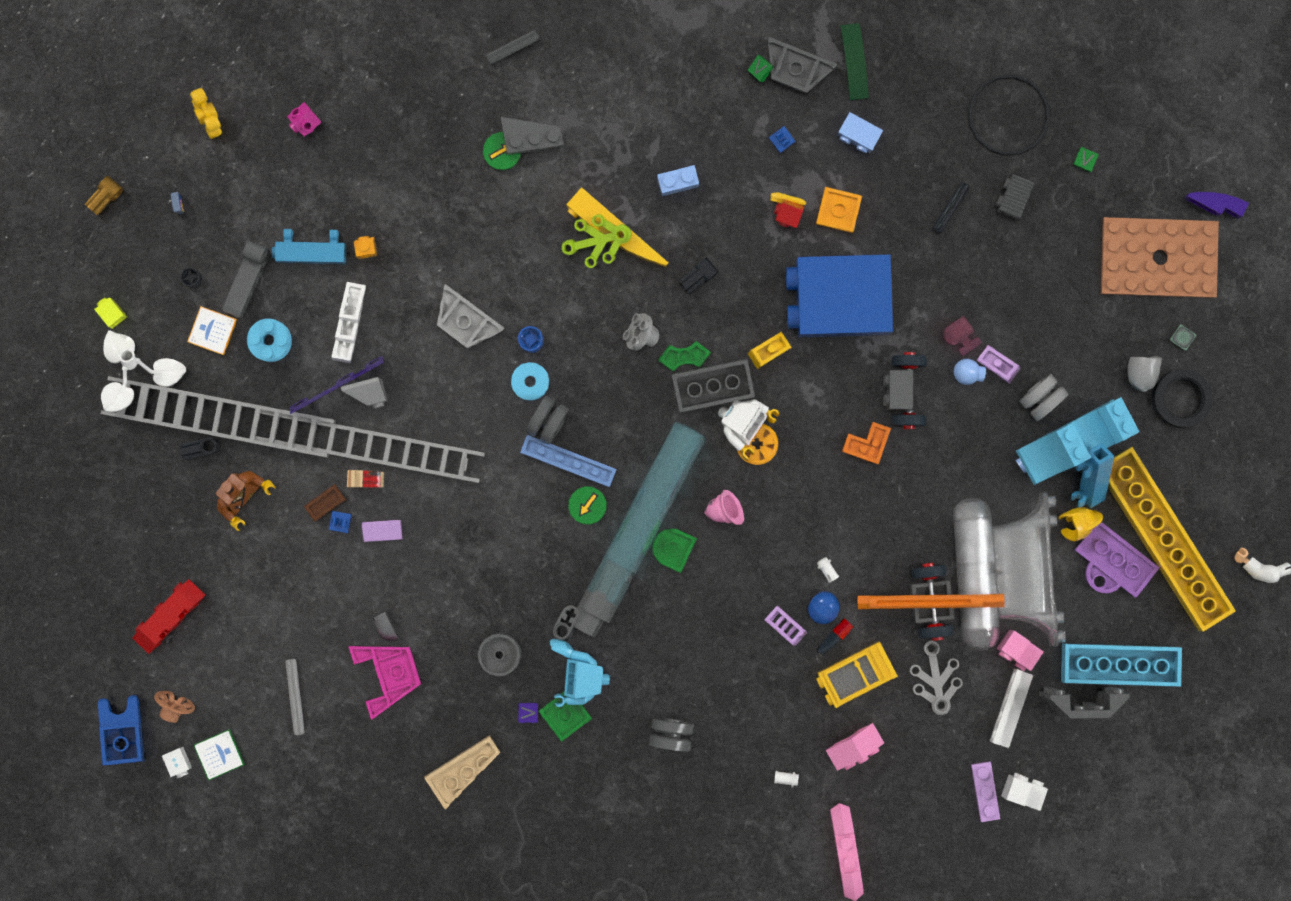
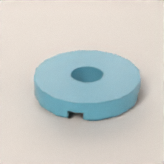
M528 362L521 364L512 374L511 385L513 391L524 400L532 401L541 398L549 388L548 373L537 363ZM528 376H532L536 380L535 385L532 387L525 385V379Z

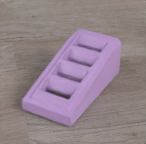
M776 606L765 619L793 646H796L807 634V631L779 606ZM779 613L782 615L776 623L772 622ZM786 618L788 621L780 629L778 626ZM791 623H792L794 626H793V627L789 630V632L786 634L784 631H785V630L791 625ZM798 629L799 632L797 633V635L793 639L790 638L791 635Z

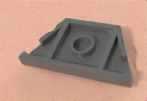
M768 38L769 62L774 66L770 74L771 80L807 94L837 66L834 62L774 38Z

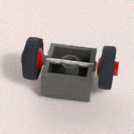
M904 352V355L893 356L892 366L907 370H890L883 376V388H886V394L883 395V407H886V411L907 412L892 416V426L903 427L904 430H915V427L926 426L925 415L911 413L913 412V370L911 369L927 365V357L924 355H915V352Z
M934 563L922 564L923 567L912 569L913 579L921 578L928 581L926 583L909 584L910 595H952L950 580L935 582L932 580L938 576L947 575L946 565L934 566ZM912 608L914 623H933L927 627L919 628L920 638H931L932 641L943 640L945 636L954 635L953 625L939 623L940 620L954 619L953 608Z

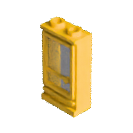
M878 641L818 672L819 677L816 680L821 689L825 688L827 692L825 698L830 706L834 705L837 708L898 676L881 643Z

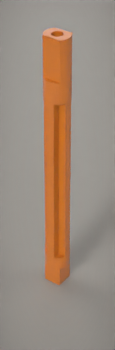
M1004 594L858 596V609L1005 607Z

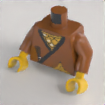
M251 471L231 474L216 492V496L219 498L217 500V510L230 521V525L237 531H240L237 528L238 523L241 522L245 525V522L239 517H235V515L258 490L259 486L262 487L267 495H271V492L268 490L269 487L276 489L270 480L264 481L262 477Z

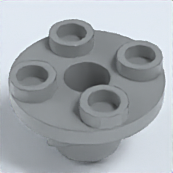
M635 313L628 330L623 334V340L626 341L629 349L637 351L644 345L654 346L659 340V331L653 326L652 318L649 315Z

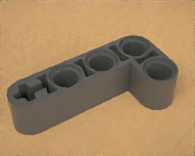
M252 241L246 243L242 253L244 259L224 303L223 312L240 319L243 317L269 257L270 250Z

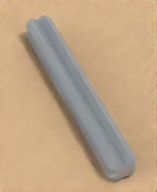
M288 659L285 663L294 735H302L305 731L296 659Z

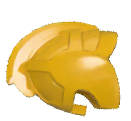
M1085 507L1071 509L1058 517L1059 520L1066 517L1067 522L1072 521L1075 530L1068 528L1061 530V534L1071 541H1078L1087 537L1093 528L1098 526L1103 520L1102 513Z

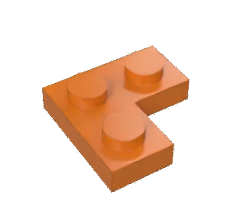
M872 422L867 439L848 434L842 452L879 464L891 428Z

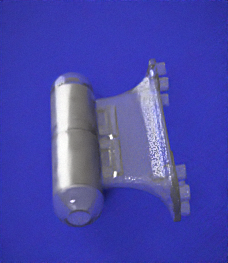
M1040 492L1036 506L1028 515L1018 521L993 527L990 506L984 500L969 497L961 500L955 506L953 524L958 594H1004L1005 607L960 608L961 636L967 647L975 651H985L994 647L1000 637L999 619L1024 621L1038 627L1044 632L1049 645L1052 647H1058L1059 643L1066 642L1065 631L1058 630L1057 623H1064L1063 611H1056L1054 601L1050 527L1057 526V516L1049 515V507H1056L1055 495L1048 496L1047 492Z

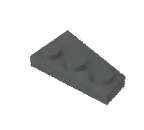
M500 117L507 155L560 148L564 145L559 126Z

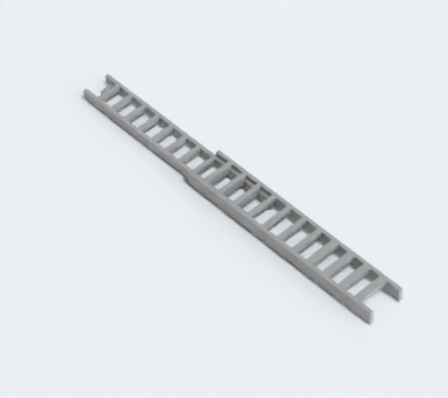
M108 376L107 380L119 382L123 385V379ZM127 380L126 387L130 388L131 385L141 387L136 415H125L126 408L116 413L101 410V414L326 458H329V454L476 483H479L480 479L463 476L468 464L467 455L472 454L485 457L483 452L335 424L336 420L297 412L290 414V411L131 380ZM149 389L160 390L154 420L144 418ZM168 392L179 394L173 424L163 422ZM187 396L198 398L193 428L181 425ZM205 399L218 402L212 431L199 429ZM223 403L237 405L231 435L218 433ZM242 406L255 409L250 439L236 436ZM260 414L274 416L269 438L256 436ZM280 418L292 420L288 442L275 440ZM298 421L311 423L307 446L294 443ZM317 425L331 427L327 449L313 447ZM336 428L350 431L346 453L332 451ZM355 432L368 434L364 457L351 454ZM374 436L387 438L383 460L369 458ZM392 439L406 442L402 464L388 462ZM411 443L425 445L421 468L407 465ZM430 446L444 449L440 471L426 469ZM449 450L462 452L458 475L445 473Z

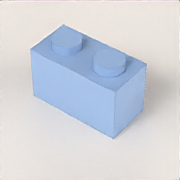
M849 112L838 132V136L842 142L846 144L851 142L857 146V150L866 154L867 152H872L883 130Z
M695 165L657 175L662 196L699 187Z

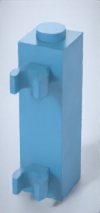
M284 229V242H275V247H272V258H275L277 263L346 264L347 245L345 243H338V230H330V243L293 242V230Z
M1103 444L1089 450L1091 458L1077 465V471L1083 469L1080 489L1072 494L1071 500L1080 499L1078 507H1082L1086 503L1092 508L1106 499L1114 455Z

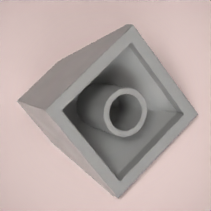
M379 377L341 387L343 392L369 407L372 406L373 409L383 407L384 403L388 402L383 381Z

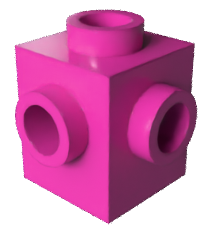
M305 102L298 108L293 109L287 116L292 122L289 126L296 134L300 132L304 137L313 132L315 127L321 123Z

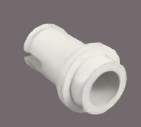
M825 557L817 562V568L821 569L830 583L837 579L839 575L832 567L831 560Z
M776 771L774 783L791 785V787L797 786L799 774Z

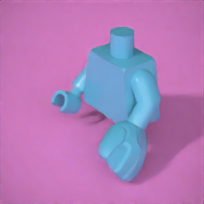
M550 640V646L553 651L569 658L567 659L564 696L562 694L554 696V698L563 699L561 703H555L557 707L563 706L564 703L568 705H584L593 699L594 695L601 693L602 685L609 684V675L603 674V667L597 666L596 660L588 653L573 650L563 640Z

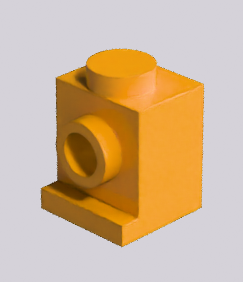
M364 236L354 241L355 253L358 259L377 256L374 237Z

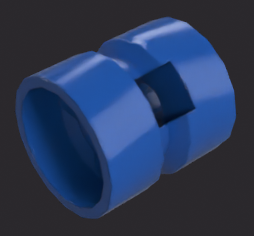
M527 326L519 332L518 342L525 352L535 353L542 348L544 338L539 329Z

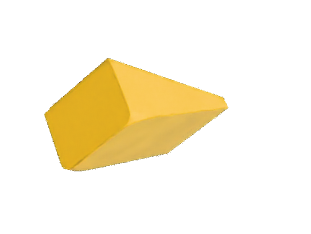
M780 332L750 350L748 356L755 367L759 369L792 347L783 333Z

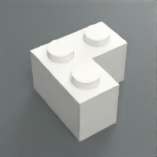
M1015 773L1014 776L1008 775L1001 796L1006 800L1041 811L1048 790L1046 787H1043L1044 783L1035 779L1029 782V778Z

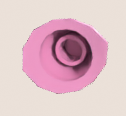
M723 490L705 508V515L715 522L741 525L744 521L742 506L735 495L729 490Z

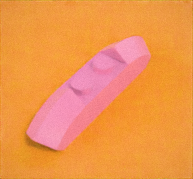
M839 803L830 809L843 892L845 897L856 901L864 892L849 806Z

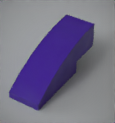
M1194 192L1187 194L1184 198L1217 217L1222 215L1224 211L1239 219L1244 215L1249 205L1248 202L1239 198L1215 192Z

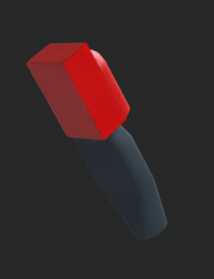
M844 618L822 642L817 651L824 655L840 639L843 640L850 633L853 626Z

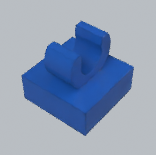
M785 126L769 137V140L779 153L795 143L794 138Z
M332 511L329 530L349 533L352 514Z

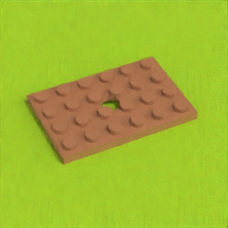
M1104 217L1102 227L1101 294L1216 298L1219 221ZM1157 250H1162L1167 254V261L1163 265H1158L1153 260V254Z

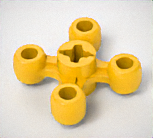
M202 88L192 91L190 93L191 102L195 108L194 113L200 125L205 124V130L210 139L220 136L222 134L221 124L212 102L207 103V96Z

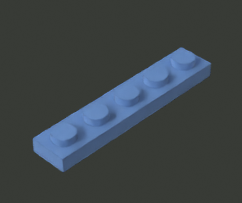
M530 435L526 436L520 452L610 487L617 470L553 444L548 445Z

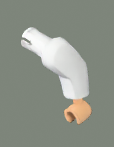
M1240 548L1235 555V561L1244 563L1243 568L1254 579L1275 583L1279 581L1280 577L1291 574V568L1285 570L1291 566L1289 563L1279 566L1263 565L1253 557L1251 559L1246 558L1248 551L1245 548Z

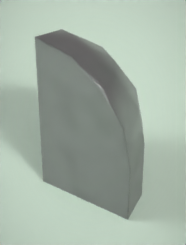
M387 612L370 619L373 629L379 637L387 641L400 640Z

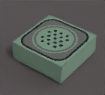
M1180 324L1169 341L1183 351H1186L1196 337V334Z

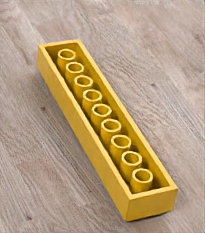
M1133 447L1127 448L1114 456L1108 489L1154 562L1160 567L1159 570L1197 630L1204 632L1234 613V607Z

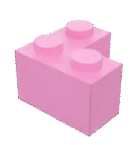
M1008 630L996 648L1000 651L999 655L1007 661L1014 660L1016 662L1015 666L1022 671L1026 669L1031 671L1043 654L1042 650L1014 630Z
M872 723L859 729L850 737L835 743L826 752L837 771L844 767L848 770L856 765L855 762L861 764L869 759L868 755L872 756L879 752V747L884 744V741Z

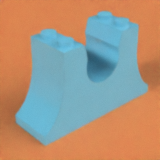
M1120 397L1116 400H1110L1016 450L1033 485L1090 459L1091 456L1088 451L1094 447L1103 444L1108 448L1139 433V430L1123 399Z

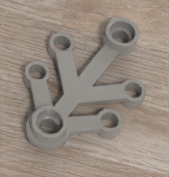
M927 641L924 644L923 650L929 656L932 677L922 671L918 665H912L909 672L933 687L935 696L927 692L924 686L919 683L913 686V692L932 703V710L936 714L944 715L951 708L949 700L956 690L963 685L960 678L954 677L951 679V686L943 695L942 687L952 672L959 667V661L955 658L949 659L947 667L940 676L937 661L940 647L935 641ZM932 644L934 651L929 652L928 646ZM953 660L957 663L954 668L950 666V662ZM913 667H918L919 672L917 674L912 673ZM956 679L960 681V685L957 687L953 685ZM917 686L922 687V691L920 693H917L915 691V688ZM939 702L944 703L942 709H939L937 706Z

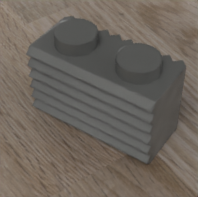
M1014 174L1011 178L1007 177L1003 188L1006 189L1003 196H999L996 206L999 207L997 212L1019 220L1034 182Z

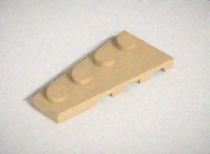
M489 735L424 776L445 810L471 784L475 777L500 753V750Z

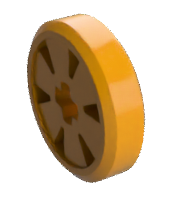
M762 424L750 444H745L746 448L750 447L754 450V455L746 451L745 455L749 460L744 461L752 465H762L769 462L775 456L778 449V438L771 427ZM756 438L759 442H762V446H759L760 449L752 446V442H755L754 439ZM737 450L739 456L743 459L742 451Z

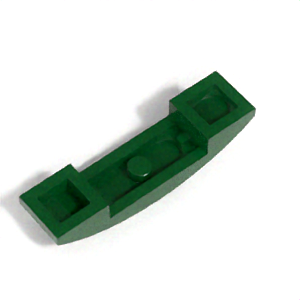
M860 24L840 25L848 78L849 100L868 99L867 71Z

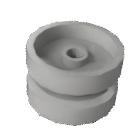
M1052 374L1037 382L1019 401L1025 409L1032 407L1036 403L1038 404L1030 414L1036 421L1041 420L1069 395L1063 387H1058L1051 392L1057 384V380Z

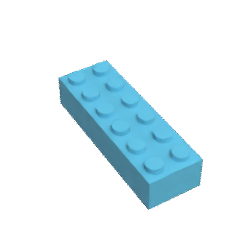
M1062 643L1061 682L1181 686V647Z

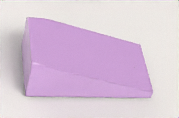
M987 345L977 359L980 364L1008 384L1011 383L1020 370L1019 365Z

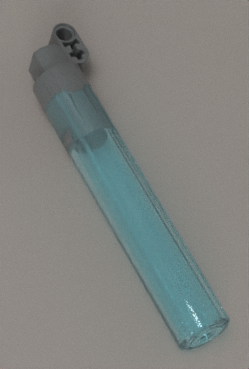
M678 422L673 424L578 607L566 606L553 628V634L557 639L563 641L570 640L576 629L596 637L603 622L610 623L634 574H636L706 441L705 436ZM570 611L576 614L575 618L569 615ZM564 621H568L569 623H572V625L570 626L569 624L564 623ZM562 627L567 628V634L564 637H561L559 633Z

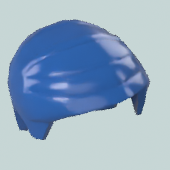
M828 591L816 594L808 605L809 616L818 624L832 622L838 616L840 610L838 598Z

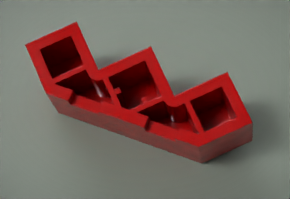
M187 580L184 584L180 582L173 589L174 593L164 603L161 602L155 607V613L145 623L141 622L136 627V634L132 639L148 654L156 649L166 636L180 625L185 616L198 606L205 597V594L192 581Z

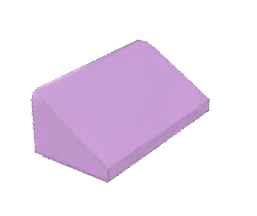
M401 520L362 522L364 542L402 539Z

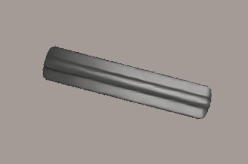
M533 30L488 53L486 58L490 64H493L538 41L539 36Z

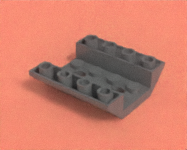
M1102 686L1101 690H1096V703L1082 702L1081 706L1070 702V695L1066 694L1065 690L1055 687H1044V691H1038V695L1052 709L1070 719L1111 718L1130 698V694L1125 693L1124 689Z

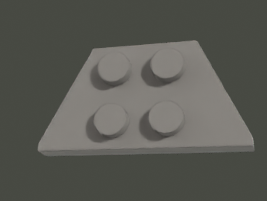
M444 285L437 321L439 328L466 348H470L504 331V327L449 286Z

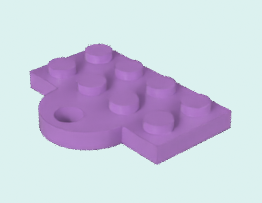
M1102 522L1093 528L1092 532L1083 538L1075 548L1078 554L1089 561L1085 570L1088 585L1100 593H1111L1122 587L1136 598L1160 568ZM1097 576H1101L1104 579V584L1101 587H1097L1094 584V579Z

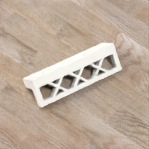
M1018 669L1013 670L990 742L1009 748L1033 678L1032 674Z

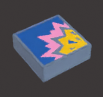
M178 192L171 193L173 211L176 214H183L181 194Z

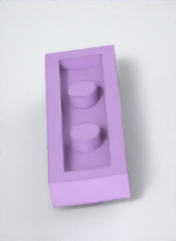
M991 762L971 764L980 822L1000 819Z

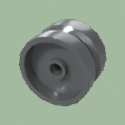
M546 395L531 418L526 432L535 436L544 428L540 435V440L549 445L555 435L561 430L570 408L560 404L552 412L555 406V399Z
M503 633L493 634L484 639L480 645L478 660L483 670L490 675L504 676L514 671L519 665L522 655L521 648L512 636ZM498 651L503 653L502 658L496 657Z
M652 718L651 728L654 731L662 732V734L650 735L649 746L675 751H691L692 741L680 737V735H692L694 724L678 719Z

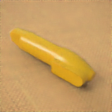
M779 192L771 193V201L782 203L783 199L796 204L806 205L805 200Z

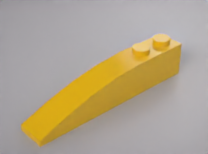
M582 187L566 204L567 208H569L567 212L572 217L586 220L587 224L604 234L612 232L603 226H594L592 218L595 215H603L607 221L616 226L623 224ZM597 217L596 222L600 224L601 219ZM619 231V236L623 238L624 233ZM631 231V239L619 247L648 262L663 267L668 265V262L633 231Z

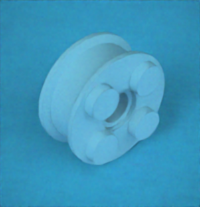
M262 319L250 328L247 335V345L251 353L258 359L275 362L288 354L292 345V337L289 329L283 323L274 319ZM272 335L274 342L272 345L267 346L265 339L267 336Z

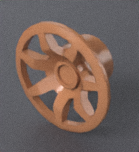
M159 691L154 695L155 701L162 707L159 715L165 721L175 723L178 721L180 714H190L195 710L193 702L185 697L174 700V694L171 691Z

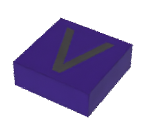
M519 703L518 722L538 723V703Z

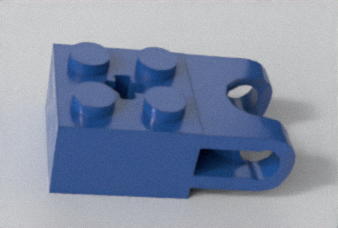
M131 695L128 697L127 709L120 715L112 712L109 700L106 698L99 699L98 711L102 765L144 762L138 696ZM120 739L126 742L124 749L118 746V742H121Z

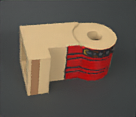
M348 470L347 487H383L384 472Z

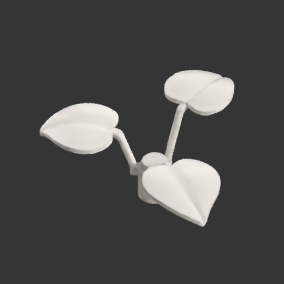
M108 331L104 340V355L111 363L116 364L121 361L123 366V385L114 382L104 387L101 393L103 409L107 412H117L127 408L132 403L134 391L126 387L127 370L134 369L137 364L149 373L154 374V382L162 387H170L177 383L186 372V367L176 360L163 358L155 361L153 365L154 370H151L139 358L135 357V343L129 336Z

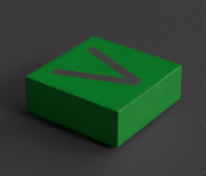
M757 55L748 71L760 82H764L774 66L761 55Z
M1080 147L1073 165L1091 172L1099 154Z

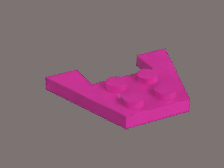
M349 646L354 665L373 659L384 696L366 701L371 720L421 684L410 647Z

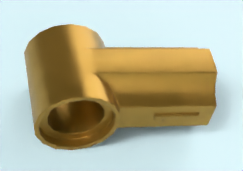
M106 176L99 183L98 190L85 203L96 215H99L123 191V188L110 176Z

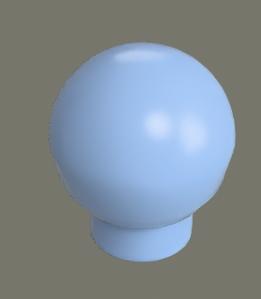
M962 359L954 367V377L963 385H971L976 381L983 382L985 379L986 368L979 366L974 360Z

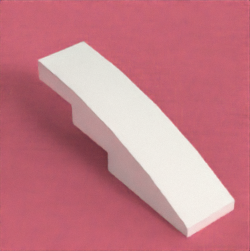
M350 282L346 284L331 357L334 361L351 363L366 285Z

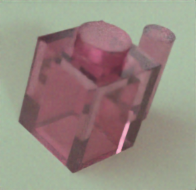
M964 316L943 330L945 333L943 337L948 344L952 343L955 346L960 341L964 346L958 350L962 356L981 344L978 337L972 341L968 337L974 332V329Z

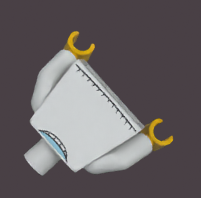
M755 399L742 402L734 401L730 408L722 406L718 412V416L723 418L721 423L724 426L723 431L728 441L738 451H742L744 460H749L745 455L746 451L754 455V450L750 447L746 448L745 444H750L766 418L768 422L775 423L777 420L771 414L776 417L779 416L778 410H768L769 407Z

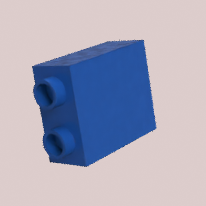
M891 255L798 257L796 267H786L787 290H796L797 305L787 306L788 329L798 328V338L890 335L893 332Z

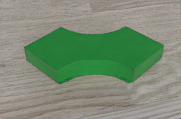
M697 341L687 348H675L669 345L658 361L672 372L686 364L695 365L700 368L711 352Z

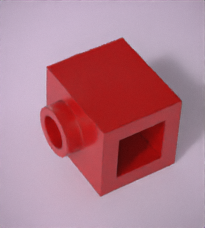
M783 199L781 204L777 203L774 214L777 215L776 221H779L778 224L781 226L797 228L805 206Z

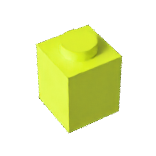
M110 297L100 300L97 303L98 307L94 309L107 326L112 329L127 318V315Z

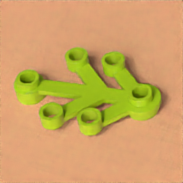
M597 214L592 218L593 225L597 227L603 226L612 232L604 234L587 224L586 220L579 219L574 224L575 229L585 231L593 236V238L577 242L573 239L566 240L562 244V251L566 255H573L578 249L596 245L591 256L585 259V265L588 268H593L598 264V258L606 243L613 241L610 250L604 253L602 257L605 263H612L615 260V254L620 245L627 243L631 239L630 228L624 224L616 226L607 221L603 215ZM597 217L601 219L600 224L596 222ZM579 222L583 223V228L578 226ZM619 231L624 233L623 238L619 236ZM566 245L571 246V251L566 249ZM607 254L611 255V261L607 260ZM589 259H593V265L589 264Z

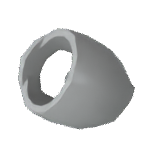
M1158 356L1151 358L1130 357L1127 369L1129 383L1142 392L1152 389L1160 381L1159 373L1162 358Z

